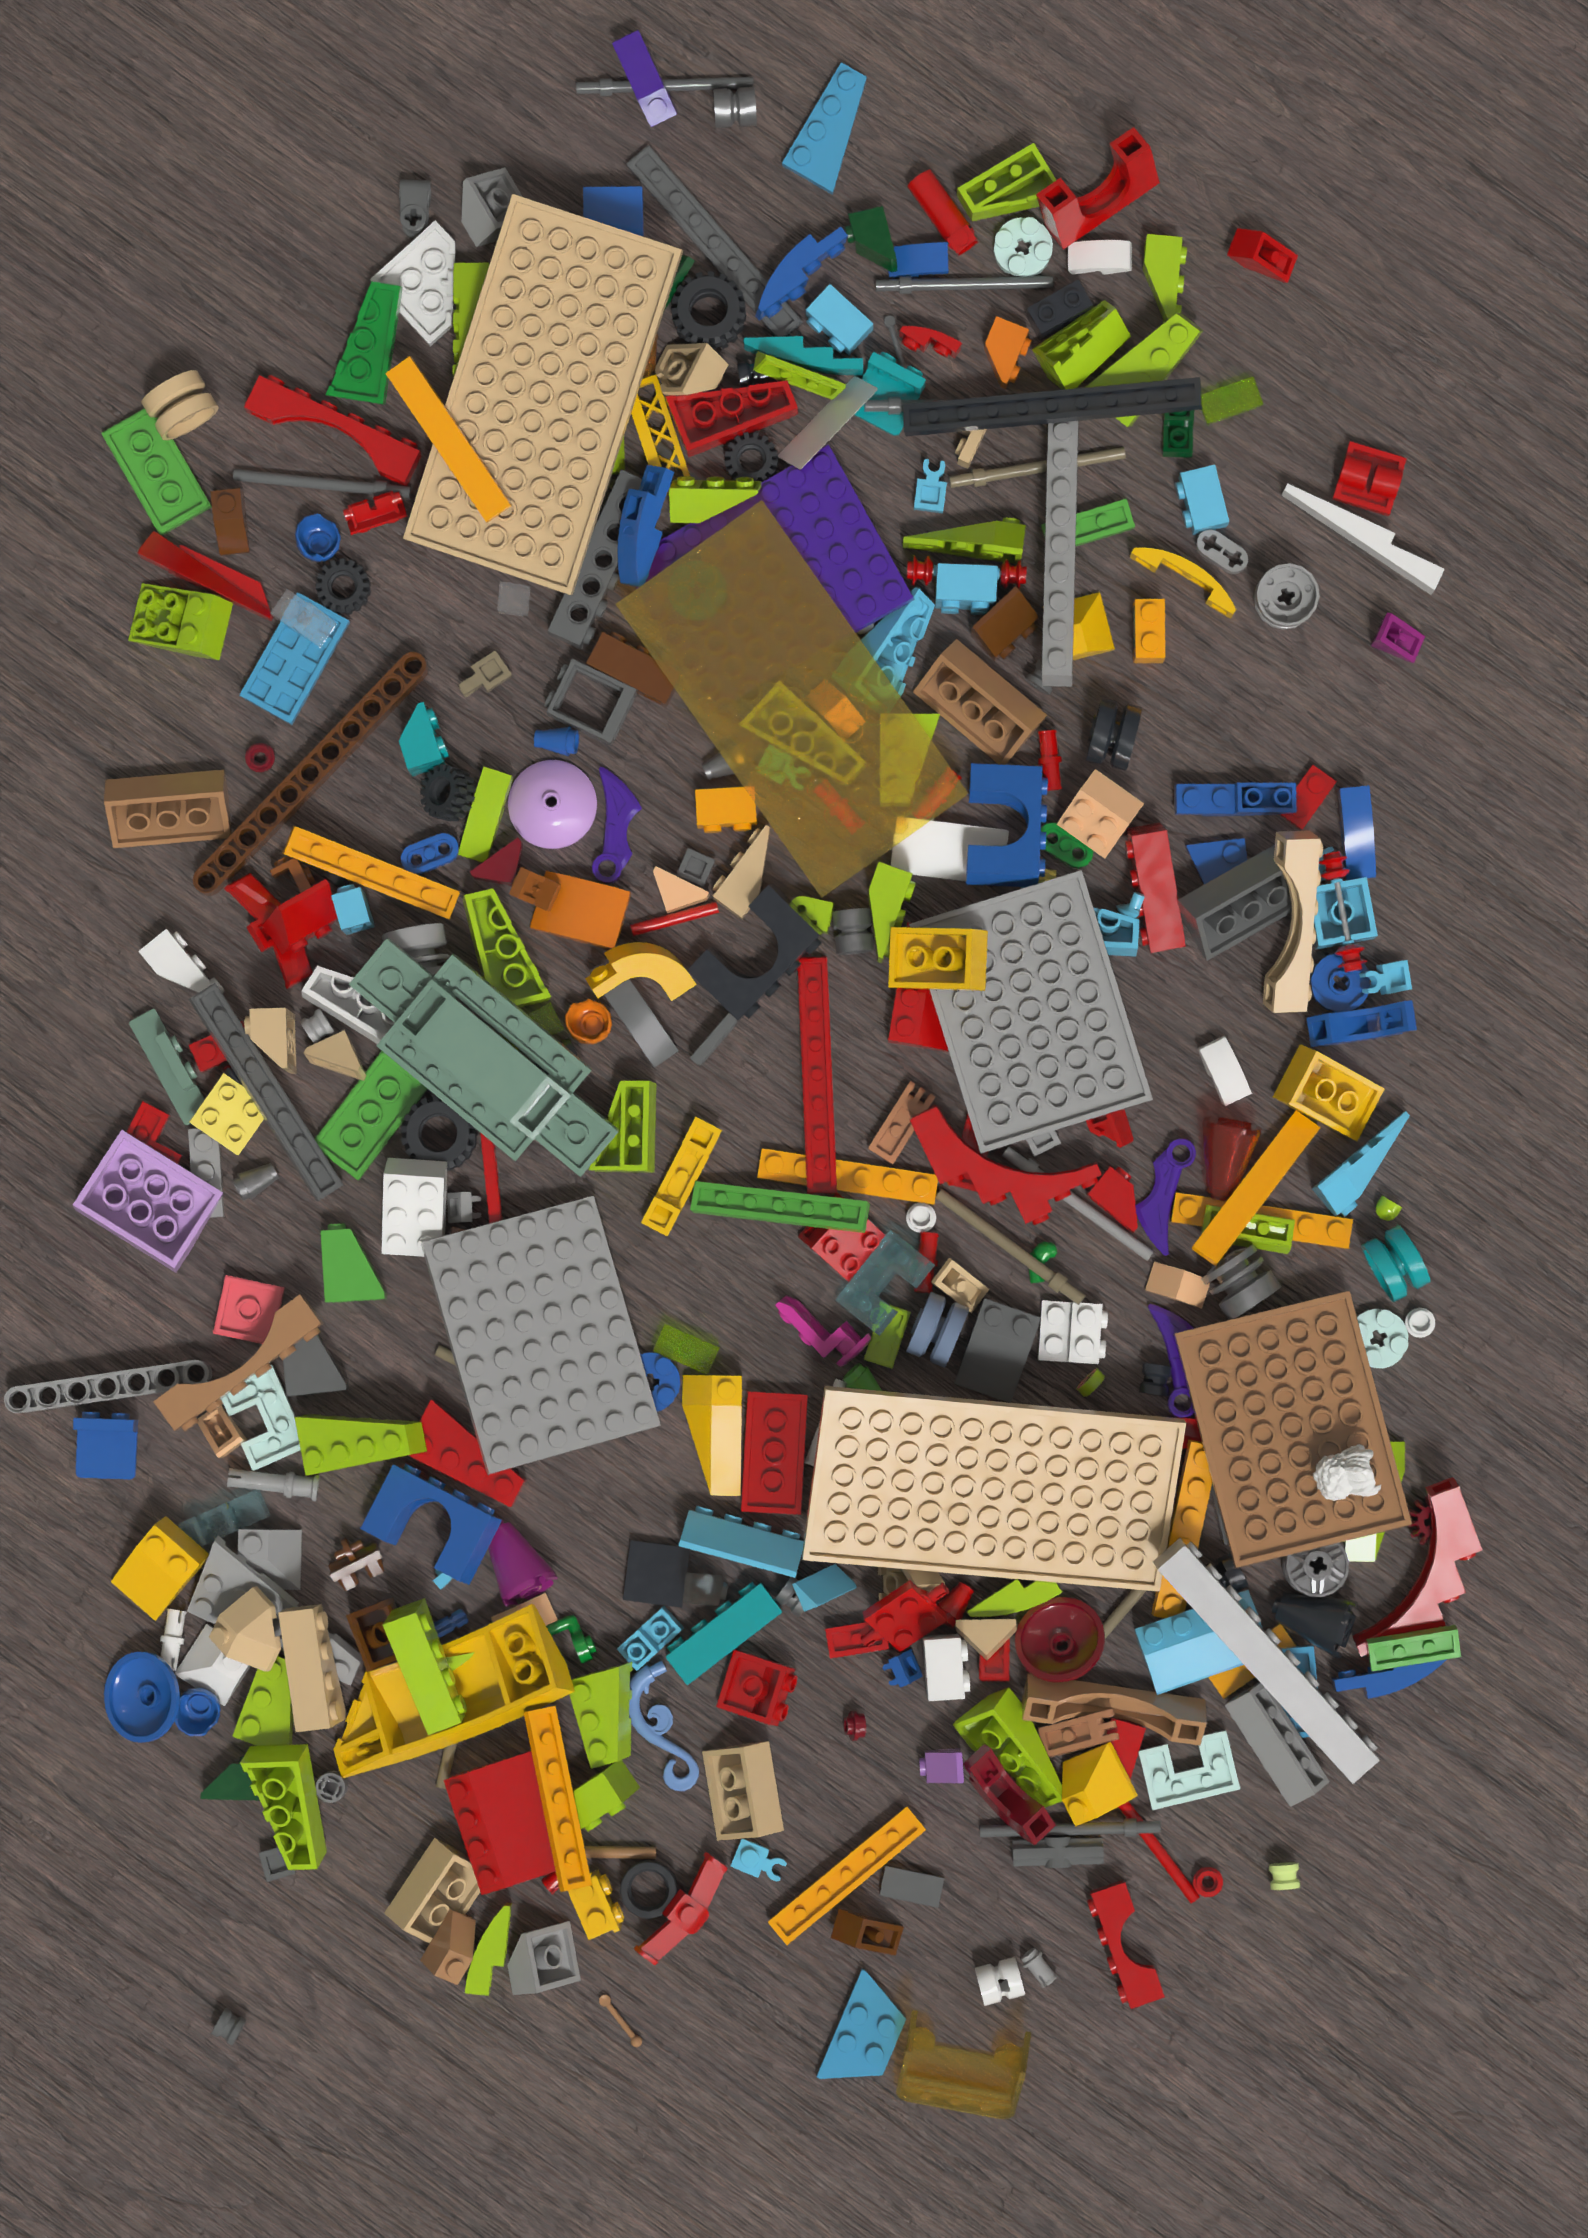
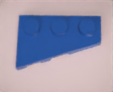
M1245 838L1185 845L1203 884L1247 861Z

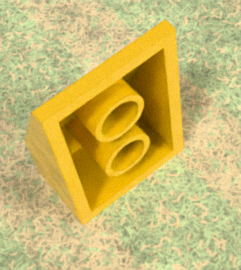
M891 927L888 987L985 991L988 931L960 928Z
M1300 1044L1273 1098L1358 1141L1384 1088L1320 1052Z
M165 1516L140 1541L111 1580V1583L156 1621L207 1561L209 1553Z

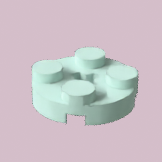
M1015 218L1005 223L996 234L993 251L998 266L1004 272L1019 277H1033L1046 268L1052 255L1053 242L1049 231L1035 218ZM1019 241L1028 242L1031 245L1028 248L1029 253L1027 255H1024L1022 251L1018 253L1015 251Z
M1371 1309L1357 1316L1370 1367L1381 1369L1397 1363L1408 1348V1331L1401 1318L1389 1310ZM1375 1330L1379 1334L1384 1333L1386 1336L1382 1347H1379L1378 1344L1372 1345L1370 1339L1373 1338L1372 1332Z

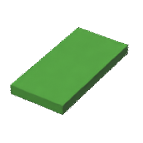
M142 409L101 434L156 530L163 536L212 508L174 440H163L155 427L158 418L149 417L146 410Z
M383 1051L380 1052L365 1072V1080L358 1081L315 1138L324 1155L358 1181L402 1125L405 1115L411 1110L410 1108L414 1104H418L428 1090Z

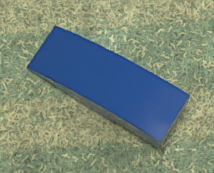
M1370 785L1340 788L1337 791L1341 819L1339 823L1343 856H1347V859L1344 860V867L1350 869V872L1346 875V881L1367 877V879L1376 878Z

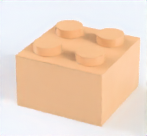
M1095 769L1076 794L1057 825L1105 859L1144 803Z

